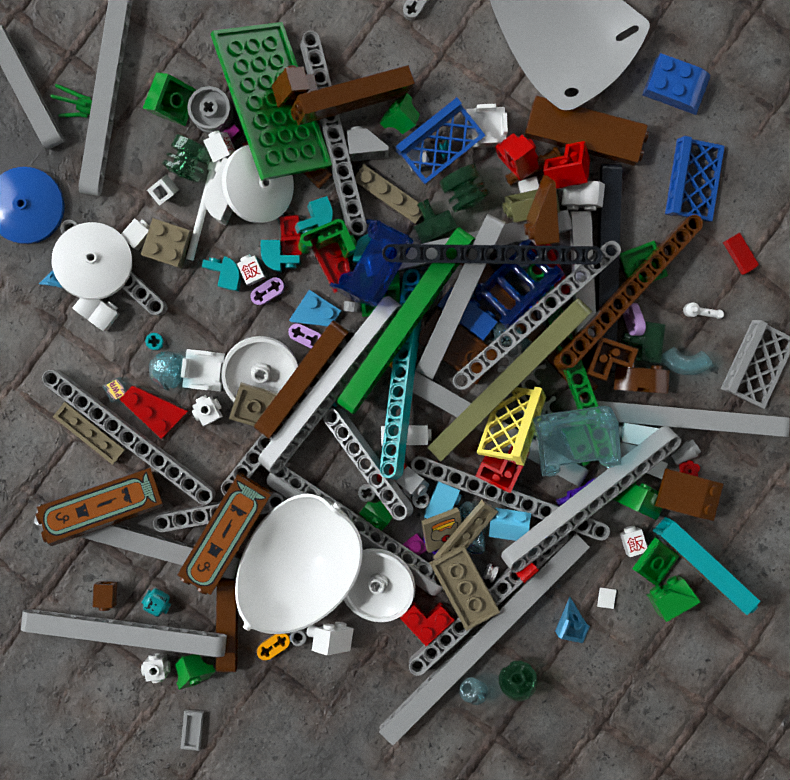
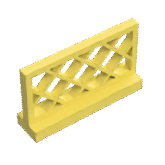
M516 387L511 392L513 396L502 401L490 413L477 450L478 455L515 461L518 465L524 466L546 400L544 391L540 387H534V390ZM523 395H531L530 399L523 404L518 399ZM517 400L520 406L510 411L506 405ZM505 407L508 413L498 418L496 416L497 411ZM523 410L525 413L524 417L516 421L513 415ZM511 416L514 423L504 428L501 422ZM499 423L502 430L492 435L490 432L491 427ZM517 427L519 429L518 434L510 438L507 432ZM505 434L508 440L498 445L495 439ZM493 440L496 447L491 450H484L485 445ZM512 444L513 450L511 454L502 452V448Z

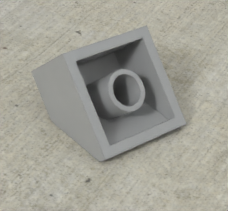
M361 126L352 127L351 130H347L351 162L389 158L388 146L367 128L363 129Z

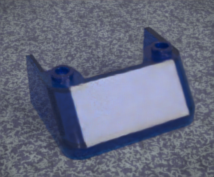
M367 219L366 223L369 225L367 230L368 237L371 240L353 272L341 275L339 284L330 283L329 286L352 301L374 307L382 300L403 263L387 262L382 256L383 248L388 244H413V239L379 220ZM389 247L385 255L389 259H394L397 251L395 248Z

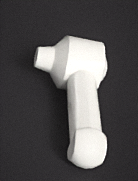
M688 303L683 308V312L687 317H695L697 315L715 317L717 319L724 317L722 310L700 308L697 303Z

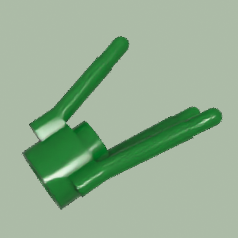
M55 84L56 88L80 98L74 100L51 94L50 97L53 99L76 104V110L80 111L78 113H61L58 116L88 118L92 105L91 97Z

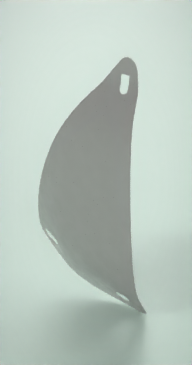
M490 0L500 28L520 67L535 88L561 110H572L589 101L611 85L633 60L650 27L649 21L623 0ZM634 25L639 27L636 33L622 41L616 40V36ZM569 88L579 90V93L574 97H567L564 94Z

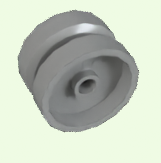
M212 86L201 87L189 98V116L197 128L204 133L210 134L217 130L223 132L232 124L234 117L233 106L226 94L220 89Z

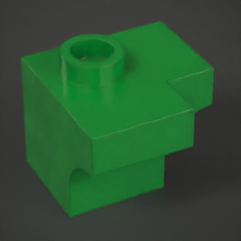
M406 93L389 107V110L384 113L380 124L385 129L388 127L395 128L402 135L413 128L418 121L420 113L414 108L412 97Z
M381 500L378 503L368 501L359 512L360 515L366 518L367 522L381 531L392 519V515Z
M197 654L183 656L175 664L178 672L177 686L179 690L196 686L202 681L208 680L215 673L213 665L204 663L201 656Z

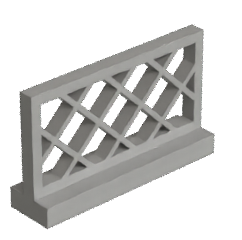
M752 320L722 384L721 390L765 409L790 355V336L767 325L768 323L762 320ZM765 330L770 331L773 340L764 341L763 334ZM785 339L789 341L786 349H780L779 340ZM774 343L776 353L769 355L766 345ZM762 347L765 357L757 360L755 356L756 349ZM778 355L780 362L778 366L772 367L770 358ZM766 360L768 370L760 372L758 363ZM754 365L756 375L748 377L747 369L749 366ZM770 373L771 381L765 385L762 375ZM758 377L761 387L752 389L750 380ZM746 382L748 392L743 394L738 392L740 384ZM760 390L763 393L761 403L756 401L754 393Z

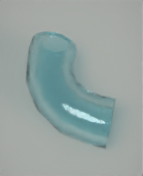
M673 346L659 356L660 360L671 371L681 375H697L713 366L710 358L703 351L693 356H684Z
M464 502L458 507L462 522L475 508L471 502ZM485 528L468 546V552L472 554H482L485 552Z

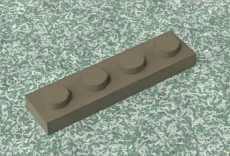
M364 164L355 176L357 185L415 225L426 210V207Z
M64 402L53 416V418L112 465L117 462L126 450L68 402Z
M481 500L433 558L437 559L462 544L467 549L498 513L497 509Z

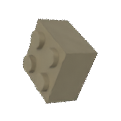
M152 218L141 255L182 269L193 232Z

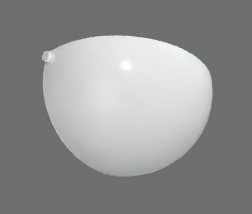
M313 494L297 495L276 506L258 525L245 547L236 577V603L239 614L244 621V629L247 631L255 629L268 634L295 632L323 619L347 596L358 576L363 548L356 526L341 510L342 506L337 502L333 504Z

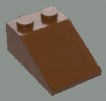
M547 175L543 176L527 215V223L524 224L525 235H528L529 240L535 245L560 242L556 182Z
M665 468L655 506L714 521L724 484Z

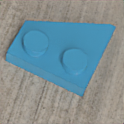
M309 290L289 321L328 327L333 320L337 319L341 310Z

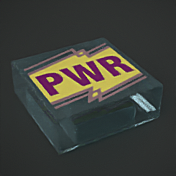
M121 377L103 385L111 403L119 400L128 390Z

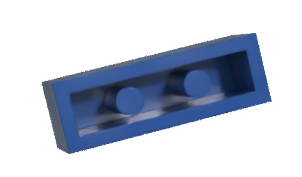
M451 287L448 290V292L437 305V307L442 311L447 303V300L452 292L453 287ZM471 299L459 324L483 341L497 323L495 320L496 316L488 310L486 312L479 308L481 305L474 299Z

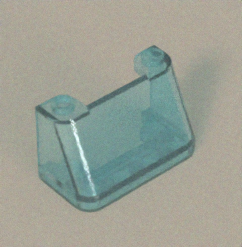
M598 406L540 415L533 419L542 476H555L560 472V466L595 460H599L600 464L607 468L622 465L619 423L611 407Z

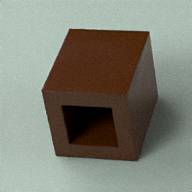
M96 582L93 587V607L99 608L100 611H109L110 608L117 605L118 582Z

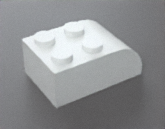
M223 157L222 161H218L215 167L216 174L214 179L211 178L207 184L206 189L208 192L205 197V204L208 212L219 223L226 226L233 210L226 201L222 187L223 170L228 160Z

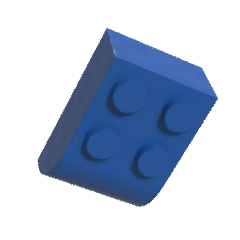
M660 53L655 59L642 95L696 115L711 76L700 67Z

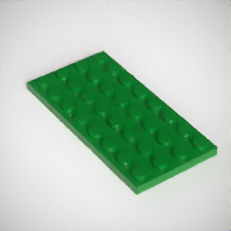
M283 22L213 30L210 35L261 181L332 166L317 121L298 126L297 121L291 115L292 106H277L272 84L286 67L291 65L298 67Z

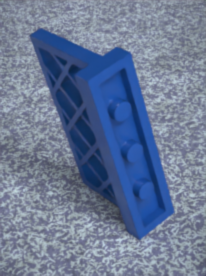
M457 97L396 145V152L403 157L424 185L486 136L463 108L461 101ZM459 112L465 117V125L453 124L454 116ZM442 126L450 127V137L438 136L439 128ZM453 127L464 128L463 139L452 137ZM467 129H473L479 136L474 140L466 139ZM427 138L435 139V149L423 148L424 140ZM438 139L449 140L448 151L437 150ZM451 142H463L462 150L459 152L451 151ZM412 150L420 151V160L411 161L407 154ZM423 151L434 153L433 163L422 162ZM436 153L448 154L447 162L444 164L435 163ZM421 165L433 166L432 174L427 178L421 173Z
M689 136L677 139L665 215H677L687 218L691 215H698L703 221H713L725 146L694 140ZM692 145H697L701 151L696 157L691 152ZM710 149L718 150L717 158L713 161L707 153ZM704 155L709 163L704 168L696 160ZM692 162L698 170L693 176L688 171V165ZM711 166L714 171V177L709 180L704 170ZM701 174L706 182L700 187L693 179ZM690 181L695 191L688 195L685 190V184ZM706 185L711 189V196L708 198L701 191ZM696 193L702 199V202L697 206L690 198ZM686 200L692 207V210L688 213L681 211L682 203ZM703 204L708 208L707 216L701 215L698 210Z

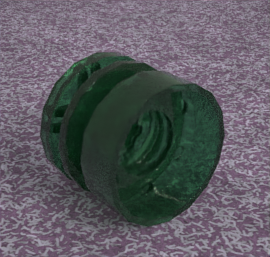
M176 134L170 146L177 151V154L168 152L166 156L173 160V162L163 160L162 165L182 179L199 183L201 178L194 174V171L200 174L204 173V170L197 165L198 163L207 165L211 159L210 154L203 145Z
M475 164L462 167L439 182L445 195L454 193V196L448 200L449 204L458 202L452 207L454 213L477 205L490 194L488 189L479 191L485 186L484 182L474 183L480 177Z

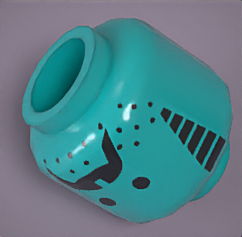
M154 588L152 591L148 590L141 602L144 604L143 610L155 617H159L162 613L166 614L171 606V603H169L170 596L158 588Z

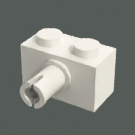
M335 622V625L323 624L321 627L309 626L307 636L314 638L312 651L324 655L350 651L354 628L347 627L346 623Z

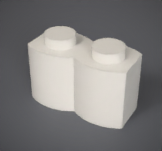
M588 181V183L564 187L561 205L566 206L567 210L578 211V208L585 207L584 210L596 211V208H602L605 184L600 181Z
M80 298L73 307L76 312L104 332H107L120 315L116 311L118 309L117 306L109 301L106 304L101 299L86 300Z

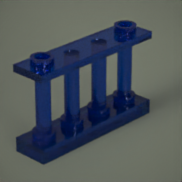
M529 239L519 244L535 246L534 243ZM530 249L527 252V257L531 261L536 258L537 255ZM515 252L509 260H514L517 253ZM503 264L485 283L482 282L476 287V292L473 295L479 301L484 297L502 315L500 322L508 329L565 275L557 265L554 268H550L547 264H535L545 276L538 282L534 281L518 264ZM511 269L530 287V291L525 296H521L503 278ZM497 283L516 301V305L511 310H507L490 292Z

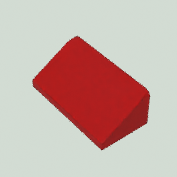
M740 232L723 242L742 275L759 266Z

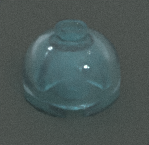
M171 351L157 354L149 363L151 381L167 391H170L169 388H176L182 380L181 369L184 357Z

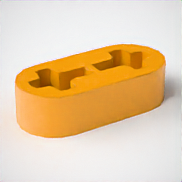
M288 633L274 634L263 641L257 649L258 657L261 660H269L289 646L290 635ZM278 636H280L281 638H286L284 645L282 642L278 645H275V643L279 639ZM270 646L273 647L272 649H270L269 655H267L266 653H261L263 647H265L266 649Z

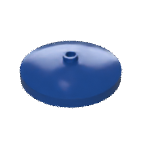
M17 167L1 174L0 235L20 244H34L50 237L59 227L65 209L62 191L55 180L43 171L31 167Z

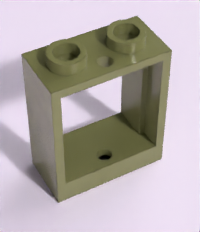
M538 189L505 196V202L502 203L504 214H507V217L514 223L527 220V215ZM557 196V211H558V213H560L559 202H558V196Z

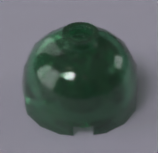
M513 661L506 668L504 666L501 669L499 685L502 692L510 700L516 702L525 701L535 694L538 687V677L528 663Z

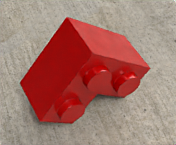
M512 133L495 146L498 158L520 181L539 168L537 161L539 157L535 152L536 145L531 139L527 140L523 134L517 137Z
M585 141L566 144L564 156L545 159L544 175L549 176L556 182V189L588 183L590 157Z
M511 445V447H510V449H509V451H508L507 454H511V453H512V450H513V446H512V445ZM485 456L475 477L511 493L523 465H518L515 461Z
M413 601L408 610L400 616V619L427 646L454 621V616L441 602L426 615Z

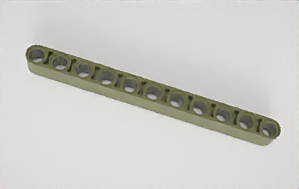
M578 297L428 446V449L440 461L445 459L593 311Z

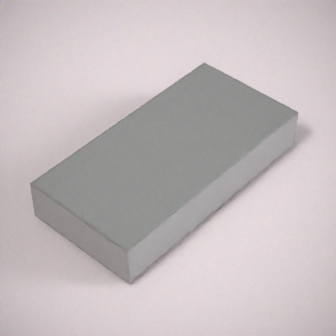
M184 710L181 749L200 751L204 711Z

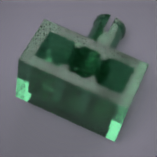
M428 199L424 200L423 203L417 204L425 219L424 222L414 226V231L420 244L432 242L457 229V225L449 210L437 215L434 213Z
M645 322L646 329L642 336H632L623 333L622 338L630 340H621V344L638 347L637 361L661 363L666 324Z

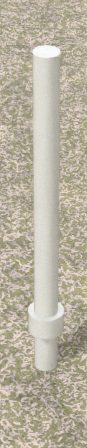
M209 162L207 168L209 172L186 259L191 261L195 257L207 211L205 197L208 192L206 189L207 184L211 178L214 179L216 174L215 167L218 162Z

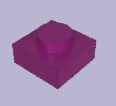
M235 125L223 131L228 133L232 144L242 135Z
M415 533L402 544L418 556L426 551L425 543L418 533Z

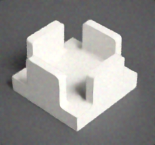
M479 104L474 109H466L467 113L486 135L472 148L495 147L506 139L508 128L505 107H496V104ZM467 129L468 139L474 140L479 136L475 130Z
M187 349L186 358H183L182 387L221 392V373L226 354Z

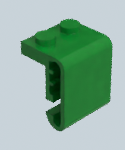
M336 219L303 233L298 243V249L302 253L308 254L313 246L310 241L318 237L315 244L317 249L337 242L345 259L353 255L356 250L355 246H357L354 236L349 234L344 221L341 219Z

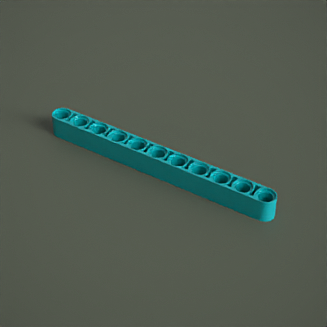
M408 269L404 273L400 298L402 306L423 277L416 269ZM417 276V280L412 283V279ZM421 320L393 359L380 463L381 475L392 480L399 479L404 470ZM408 351V356L403 359V354ZM406 370L405 376L401 378V372ZM403 389V395L399 397L398 393ZM401 408V414L396 416V411ZM398 427L399 432L394 436V430ZM396 446V450H397V451H396V453L392 456V453H391L392 448ZM393 466L394 472L390 475L389 469Z

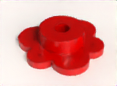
M688 460L679 464V472L698 477L700 466L693 464L692 460Z

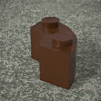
M633 364L632 368L616 367L614 390L668 394L670 371L662 370L663 366L651 365V369L635 368V364Z

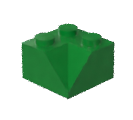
M680 576L670 577L666 580V584L650 589V593L647 594L656 613L666 622L701 603L686 581Z

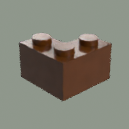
M294 65L286 67L272 84L278 107L293 106L298 95L318 90L314 74L306 75L304 67H296Z
M601 337L594 344L585 370L586 374L600 380H607L612 363L624 368H632L638 349Z

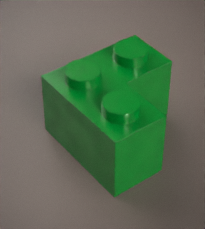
M637 481L613 498V500L655 520L658 519L662 510L661 507L655 506L659 491L642 483L640 486L635 485Z

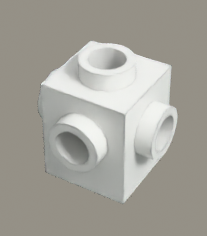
M204 395L196 399L197 403L193 405L194 410L192 413L197 421L200 420L203 426L223 417L219 410L221 405L217 398H207Z
M151 654L141 665L142 675L145 676L146 681H152V683L164 681L171 671L167 654Z

